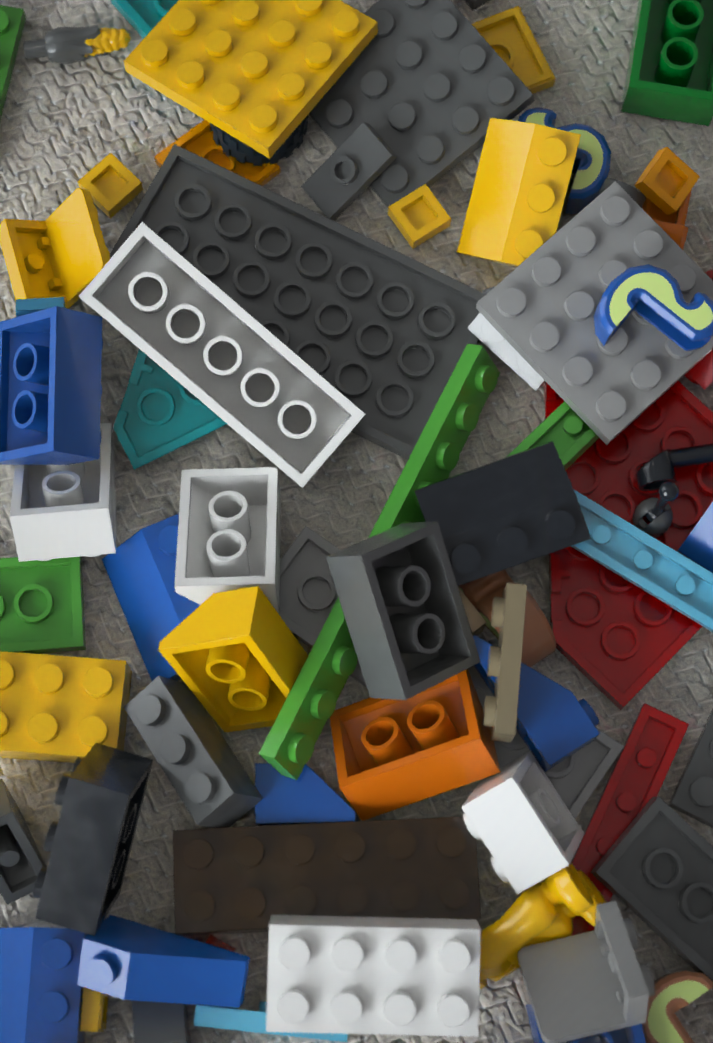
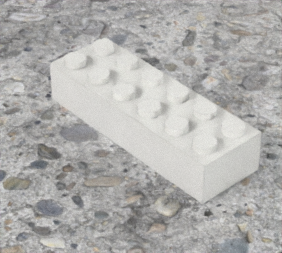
M141 222L78 296L302 488L365 416L363 411L143 222Z

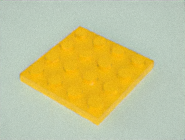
M178 0L124 60V65L127 73L270 159L378 34V22L341 0Z

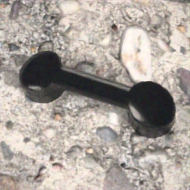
M713 443L673 450L667 449L654 456L636 474L639 490H658L664 482L671 481L676 483L677 479L674 468L713 462Z

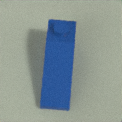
M474 635L473 639L480 658V663L474 665V667L494 696L496 677L487 676L489 647L493 645ZM521 662L516 730L543 771L546 772L593 742L600 734L595 727L599 724V719L585 699L578 701L572 691Z
M110 914L103 921L95 936L87 934L83 938L77 985L123 1000L240 1008L244 1002L250 957Z

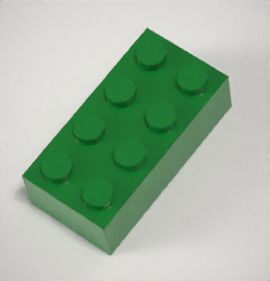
M638 0L621 112L704 126L710 125L713 118V0Z

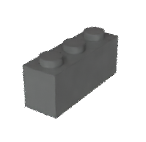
M158 676L124 706L125 711L197 825L213 828H230L263 799L203 705L185 683Z

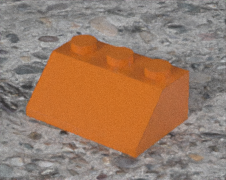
M466 669L407 700L367 698L334 710L330 717L339 789L362 821L501 773L494 741H491V729L489 726H483L484 711L469 670Z

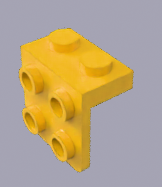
M77 188L45 221L4 219L0 223V243L15 299L64 297L65 308L69 309L80 299L78 296L110 260V253L105 245L98 220V211L88 189Z

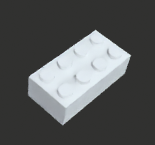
M271 915L268 933L266 1032L479 1037L481 929L477 920Z

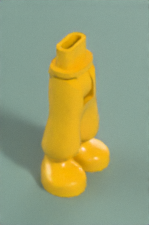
M570 862L565 868L526 889L502 917L481 931L480 989L488 985L487 978L496 982L520 968L518 952L521 948L571 936L573 932L572 918L581 916L595 927L596 905L607 902L582 870L577 871Z

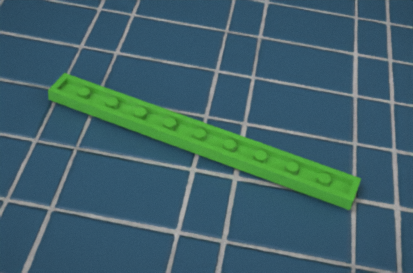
M467 343L368 538L402 523L425 522L414 490L449 477L451 471L458 463L459 455L471 431L475 429L478 423L479 415L490 393L493 392L497 385L500 371L482 345ZM339 597L258 753L282 776L298 780L305 764L310 760L314 746L327 720L335 710L339 695L348 677L354 672L358 658Z

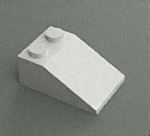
M112 422L100 423V459L71 465H15L10 520L19 562L48 561L57 558L80 556L96 557L103 554L116 553L117 514Z

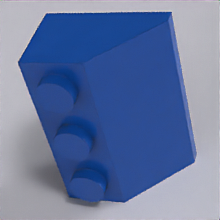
M55 306L0 322V465H71L100 459L101 365L103 349L101 316Z
M179 514L140 529L116 548L115 554H108L102 558L151 681L158 676L176 681L181 680L180 676L159 652V643L200 606V604L175 592Z
M0 928V1043H85L86 1031H80L83 987L77 985L82 942L83 938L87 935L86 933L69 928Z

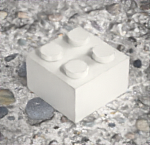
M531 751L500 768L501 773L482 779L461 806L465 812L463 819L467 829L474 838L483 840L492 854L491 863L496 874L503 882H510L517 894L568 866L584 836L582 829Z

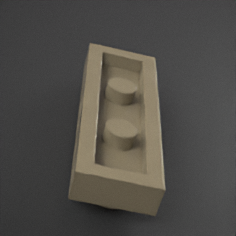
M507 583L502 597H494L491 627H500L498 646L489 647L487 676L496 677L494 696L486 695L483 712V726L492 727L491 741L511 743L516 735L527 593L526 584Z

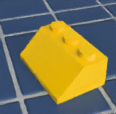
M490 118L457 253L518 267L557 232L581 134L535 123Z
M259 586L213 593L160 641L158 648L159 652L225 733L273 726L308 657V654Z

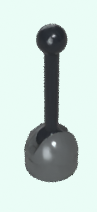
M671 481L664 482L660 486L659 498L651 497L641 501L633 514V525L654 538L664 535L673 521V513L668 502L678 497L679 488ZM646 517L650 524H647L643 518Z

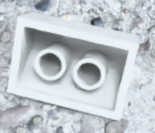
M278 467L182 470L175 592L201 605L213 593L259 586L279 614L281 494Z

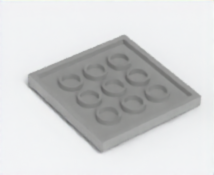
M616 181L476 304V309L606 445L713 350L712 336L702 348L685 351L635 311L629 315L605 345L596 336L594 314L597 305L611 281L630 267L649 264L667 270L678 281L684 301L690 303L698 292L706 294L713 301V280Z

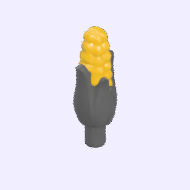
M98 25L89 27H59L48 31L45 39L24 41L23 45L26 59L48 57L51 62L67 64L91 57L108 55V53L114 50L118 51L121 48H126L130 43L131 36L129 32L122 28L110 29L104 27L100 29Z

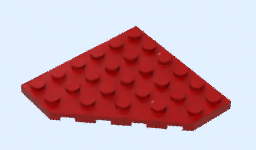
M677 381L608 445L599 438L566 469L573 489L633 525V514L638 504L647 498L660 497L659 489L652 491L639 490L636 477L639 469L664 450L713 443V412L684 385ZM547 382L544 385L545 419L564 402ZM713 462L674 468L677 479L675 484L679 488V495L675 500L668 502L673 513V521L667 532L655 539L675 551H678L713 502ZM644 517L643 520L647 524H650L649 520L646 517ZM571 546L549 554L550 627L556 639V649L612 703L622 710L703 626Z

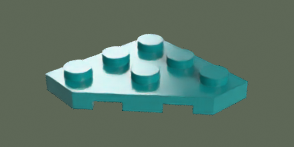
M140 349L113 426L134 470L227 425L225 421Z

